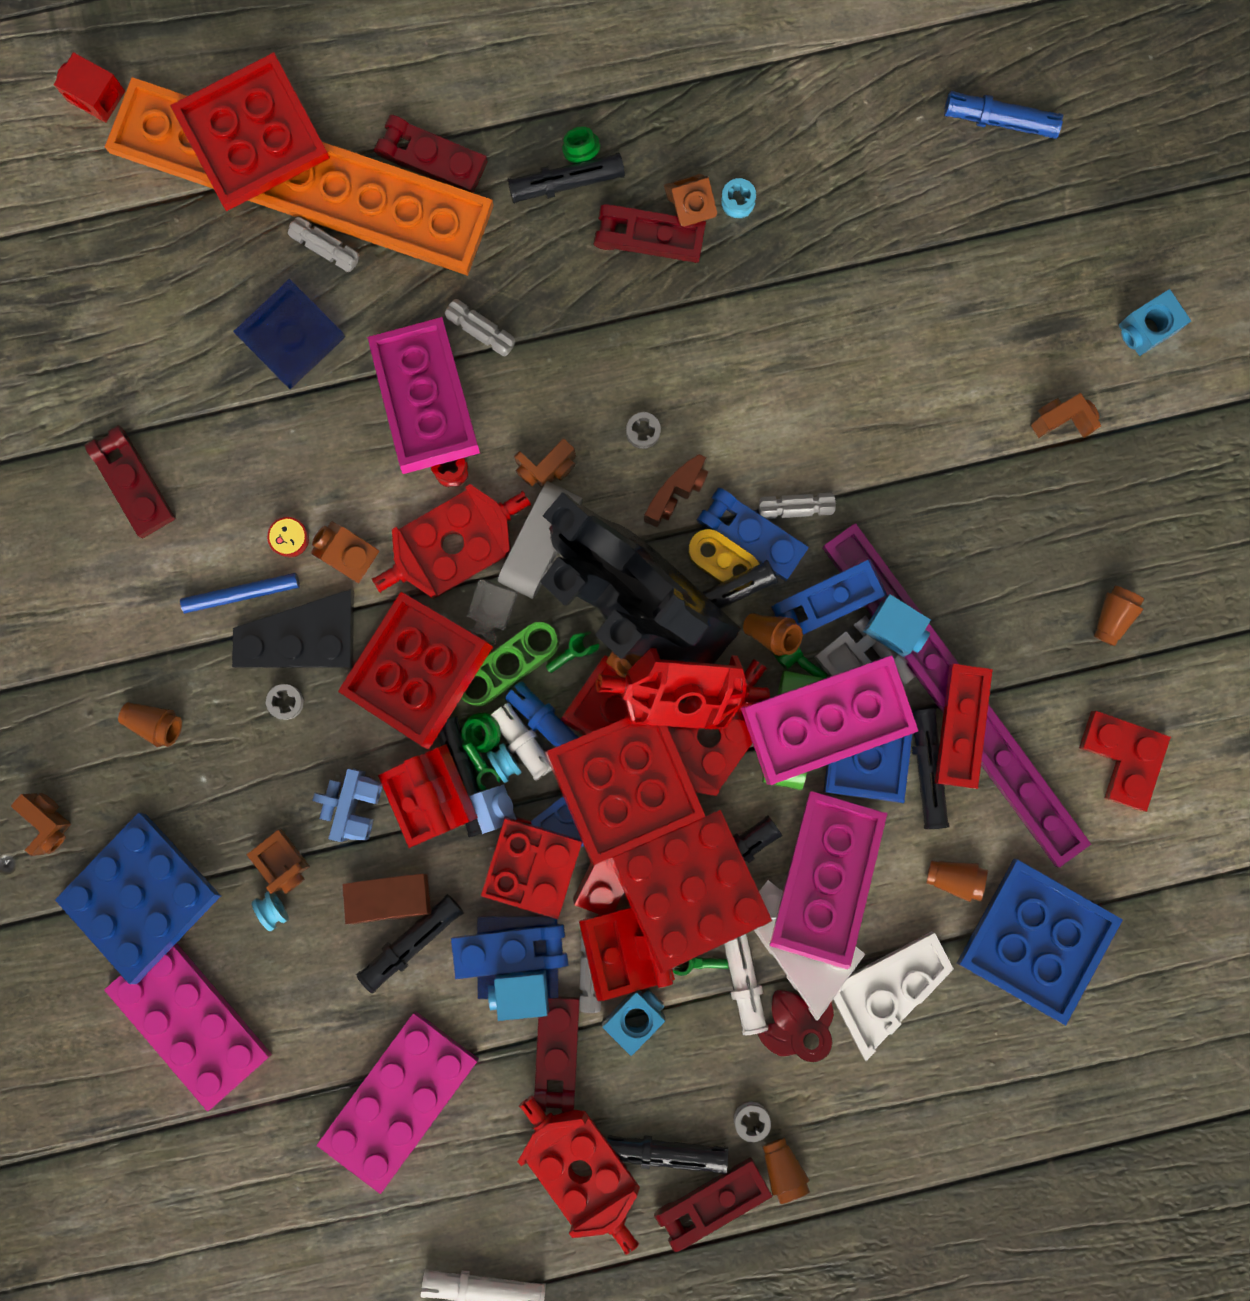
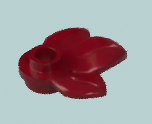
M785 990L775 991L771 1006L775 1023L767 1025V1031L758 1033L764 1046L779 1056L797 1054L807 1062H818L826 1058L833 1045L832 1035L829 1031L834 1017L832 1003L829 1004L821 1017L816 1021L809 1011L808 1005L800 996ZM810 1033L816 1034L819 1038V1045L812 1050L808 1049L804 1042L805 1037Z

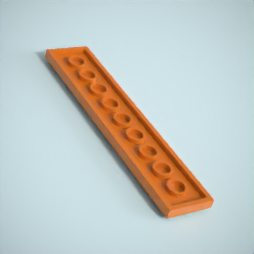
M132 77L105 145L107 151L110 154L213 188L170 106L187 96ZM324 142L322 143L330 159L248 200L294 217H302L309 222L467 276L469 275L494 206L492 199Z

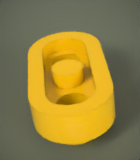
M705 529L699 531L692 537L689 544L688 553L692 563L720 583L734 576L733 568L736 566H743L746 570H749L759 565L758 560L752 554L716 530ZM704 544H711L715 548V554L712 557H704L701 554L700 548ZM750 581L734 590L744 589L748 587L753 581Z

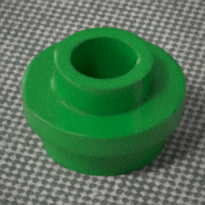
M576 127L565 134L562 151L568 161L580 163L595 157L601 145L598 136L590 128Z
M474 714L468 718L463 726V741L471 740L478 752L491 751L500 741L501 731L499 724L490 714ZM482 727H483L484 730H485L486 737H484V736L482 735V732H481V728H482Z

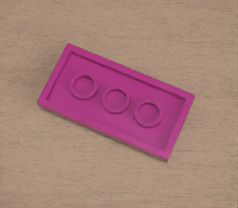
M440 317L367 337L402 473L406 474L479 454L480 451L443 318Z
M893 655L741 708L767 785L776 784L918 732Z
M810 791L769 946L847 970L851 967L887 813Z
M177 943L137 985L128 984L120 975L104 989L207 1112L272 1055Z
M415 1011L316 1146L381 1194L478 1062L479 1058Z

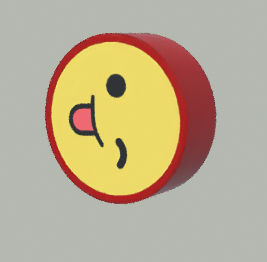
M283 517L276 520L270 526L267 539L273 551L283 557L291 558L305 551L309 543V533L307 528L297 519Z

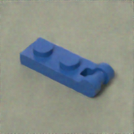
M717 488L711 497L713 499L712 504L707 511L702 510L696 519L697 522L706 529L718 531L752 554L759 564L768 560L775 575L787 581L809 547L738 501L726 490ZM726 510L736 516L730 526L720 521Z
M868 559L771 606L776 617L794 619L797 625L801 627L803 635L887 596V593L871 559ZM803 606L808 619L800 623L794 609Z
M564 924L452 937L455 979L568 966L567 953H563L561 939L565 937ZM545 940L547 954L536 955L534 941Z

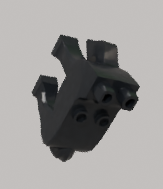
M563 492L544 513L543 517L551 523L549 530L552 545L564 558L558 557L540 582L564 606L569 605L578 597L597 607L606 621L595 635L621 660L625 659L629 654L642 657L650 648H654L657 650L661 660L714 664L728 645L738 636L741 628L710 601L664 557L629 529L600 517L585 506L579 505L568 494Z

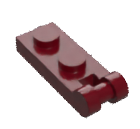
M389 115L385 123L387 131L383 139H378L374 147V152L377 155L433 180L471 193L475 192L488 163L487 156L413 126L399 116ZM400 138L410 141L406 151L397 147Z
M607 204L600 206L598 219L601 221L600 231L595 233L593 243L595 247L603 250L618 249L699 263L706 221L683 227L679 224L678 217L674 215ZM616 224H627L626 234L615 232Z
M117 425L108 430V436L99 441L93 439L84 444L91 459L96 463L137 536L143 539L176 518L128 435L120 425ZM119 449L123 457L112 463L107 454Z
M548 996V1015L538 1017L534 1099L544 1112H546V1108H559L564 1113L574 1110L580 997ZM548 1080L563 1081V1092H548Z
M749 1157L727 1170V1174H721L680 1199L662 1206L654 1213V1217L660 1227L665 1226L670 1235L668 1242L673 1251L678 1252L773 1196L753 1159ZM688 1213L694 1224L689 1227H683L679 1218Z

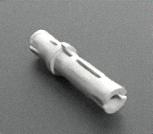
M744 934L725 943L724 946L734 990L730 991L732 1000L737 1001L743 1029L742 1034L753 1035L767 1031L768 1026L765 1022L760 995L763 994L762 985H757L747 935Z
M425 1269L421 1297L454 1301H544L546 1283H528L472 1276L470 1271L464 1270L461 1271V1274Z

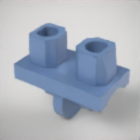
M347 769L340 798L337 796L341 782L329 780L326 794L314 792L312 801L323 804L319 819L331 821L334 807H337L329 835L330 840L343 842L348 839H369L373 819L354 814L358 800L378 804L383 786L381 782L365 776V771Z

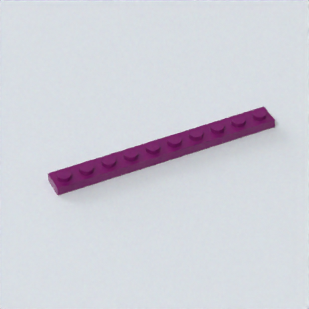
M856 523L822 547L840 573L871 559L887 596L890 594L921 613ZM883 598L865 606L871 616H873ZM928 624L925 630L930 632V636L918 653L912 650L909 655L904 657L908 661L907 665L916 675L942 713H944L949 665L959 663L932 626ZM988 704L981 766L1054 866L1060 868L1089 847L1091 843Z

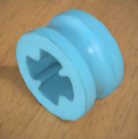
M743 178L730 180L722 190L721 205L728 216L733 218L746 217L753 211L756 200L754 185ZM740 191L742 197L748 196V198H745L743 205H737L736 200L732 199L733 192Z
M502 743L499 745V751H489L486 754L499 777L506 783L509 781L511 774L518 776L522 772L506 745Z
M267 891L263 900L256 898L252 901V907L261 924L268 931H272L276 928L278 921L285 923L289 920V917L278 896Z

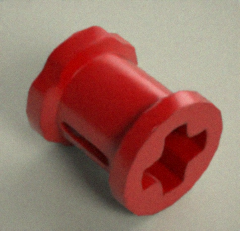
M465 457L448 462L450 464L455 463L458 468L455 473L445 472L442 467L444 463L431 467V471L439 483L447 488L460 487L469 476V466Z

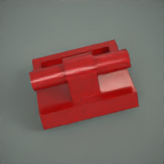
M446 744L420 756L417 755L407 759L403 764L378 775L409 848L478 818Z
M505 817L481 896L559 919L582 840L531 825V821L517 817L514 820Z
M631 907L579 920L597 1001L609 1000L656 985L660 988L674 984L673 969L660 973Z

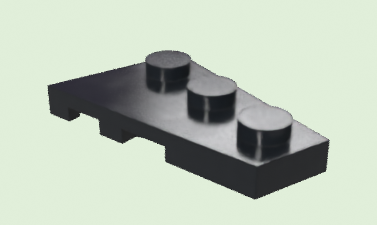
M349 589L234 627L232 667L353 668L354 590Z

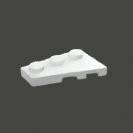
M767 880L759 893L771 916L772 922L754 931L769 953L773 954L786 973L787 979L793 988L797 989L808 1005L809 1011L817 1021L865 956V953L855 947L851 967L847 970L769 946L783 891Z
M931 931L853 972L833 1000L865 1061L876 1052L875 1049L889 1034L892 1035L901 1025L900 1022L918 1004H921L954 969L934 932Z

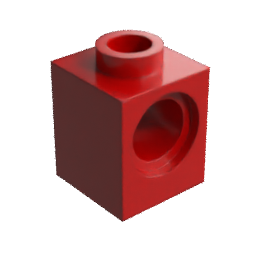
M74 52L69 60L59 68L57 79L53 84L67 102L107 123L125 93L124 88L114 74Z

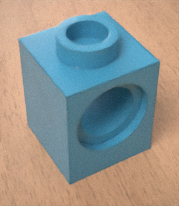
M1169 289L1132 312L1119 324V327L1122 330V338L1126 345L1131 349H1135L1138 355L1141 356L1178 333L1191 322V319ZM1145 318L1151 319L1156 323L1157 332L1151 331L1146 326Z
M889 594L882 599L864 628L863 633L904 657L909 655L912 650L918 653L930 636V632L925 629L931 619Z
M545 969L496 975L494 985L488 986V1001L490 1011L497 1010L498 1021L548 1015L549 1002Z
M649 989L644 994L640 990L629 993L603 1020L602 1028L632 1056L665 1022V1015L661 1012L665 1006ZM635 1008L644 1010L648 1015L645 1025L639 1028L631 1027L625 1020L626 1014Z

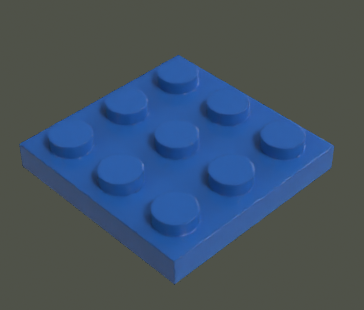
M139 812L67 886L55 901L128 984L137 985L221 895L146 814Z
M1013 859L960 955L957 964L1066 1026L1123 919L1018 859Z

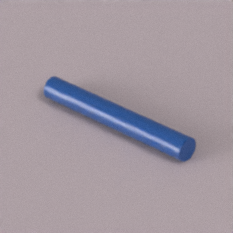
M291 573L181 598L180 605L185 614L300 588L297 573Z

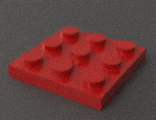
M274 52L170 105L226 211L330 159Z
M400 592L338 692L429 750L493 646L410 596Z
M629 717L545 752L592 865L599 864L706 817L667 726L631 724Z
M721 810L610 859L660 973L772 922L771 916Z

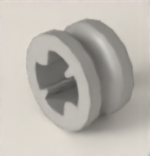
M648 412L634 414L626 425L628 441L639 449L652 447L660 437V423L653 414ZM640 421L649 422V429L654 430V435L652 437L647 435L646 441L638 440V433L632 431L635 424L640 426Z
M280 684L273 687L266 697L267 710L278 719H293L303 709L304 699L301 692L288 684ZM287 691L288 696L296 700L295 706H289L291 711L283 713L281 707L275 706V698H281L279 693Z
M748 1101L742 1103L734 1113V1125L742 1139L747 1142H758L768 1135L771 1128V1120L763 1105L758 1102ZM749 1112H757L758 1119L762 1122L759 1129L754 1126L755 1131L753 1132L747 1131L745 1122L741 1121L745 1114L750 1117Z

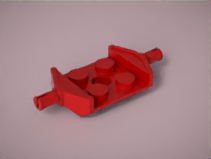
M469 484L465 486L466 490L433 510L400 529L398 527L393 528L392 540L395 564L392 565L393 568L371 578L378 591L381 593L401 580L403 583L408 581L420 591L435 599L507 557L511 551L508 522L511 521L510 516L531 506L524 491H521V493L502 504V502L497 503ZM450 534L461 535L464 539L462 550L456 554H448L443 550V541Z
M650 648L628 670L626 675L620 677L599 674L598 679H596L597 692L621 693L622 699L625 700L631 724L721 729L728 727L738 709L744 707L745 703H756L770 698L769 688L746 686L744 670L736 655L731 656L729 665L661 660L657 650ZM694 695L686 703H680L683 698Z
M755 659L752 660V663L744 672L746 686L754 687L762 674L767 670L764 665H760L754 674V670L760 663ZM694 695L689 696L684 703H686L687 700H689L690 698L694 697ZM745 703L744 707L754 703ZM741 708L738 709L728 727L718 729L720 733L719 742L711 748L704 747L699 743L697 734L700 728L667 726L696 793L717 796L723 784L753 743Z
M533 1095L529 1096L528 1099L526 1098L520 1103L519 1107L533 1124L534 1133L517 1161L519 1165L523 1166L527 1163L572 1225L569 1231V1235L572 1238L608 1233L614 1237L625 1255L629 1254L630 1250L631 1252L638 1247L639 1242L636 1241L626 1227L625 1222L627 1219L626 1215L638 1196L640 1190L638 1183L586 1111L572 1110L557 1115H552L550 1112L546 1115ZM577 1160L585 1161L590 1165L592 1174L586 1177L577 1175L573 1171L571 1163Z

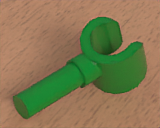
M591 631L573 635L569 641V648L547 664V670L553 673L576 656L583 657L597 652L599 643L585 648L583 645L584 637L589 635Z
M799 648L791 655L778 656L773 654L786 670L797 663L813 676L824 679L828 675L808 661Z
M471 740L465 741L462 746L477 770L478 786L482 790H487L485 783L481 780L482 775L486 772L493 773L500 783V777L494 767L486 764Z
M695 957L689 960L688 969L674 968L673 972L676 975L685 976L693 969H728L729 964L727 959Z

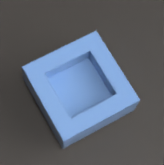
M504 785L469 796L477 814L482 834L501 828L505 817L516 820L513 803Z

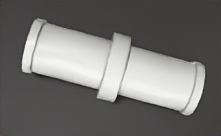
M506 703L503 706L504 708L500 707L490 716L498 722L502 735L510 744L507 747L511 754L516 753L532 774L533 779L537 781L541 776L548 774L552 768L544 750L535 740L537 734L532 729L528 730L513 710L512 705Z

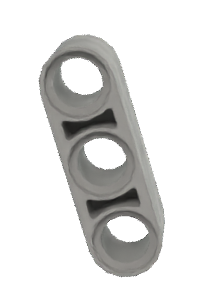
M549 481L545 483L498 577L499 583L531 599H534L542 586L540 581L550 569L558 554L550 539L549 527L551 523L543 517L544 513L562 492L568 494L579 505L583 501L582 497Z

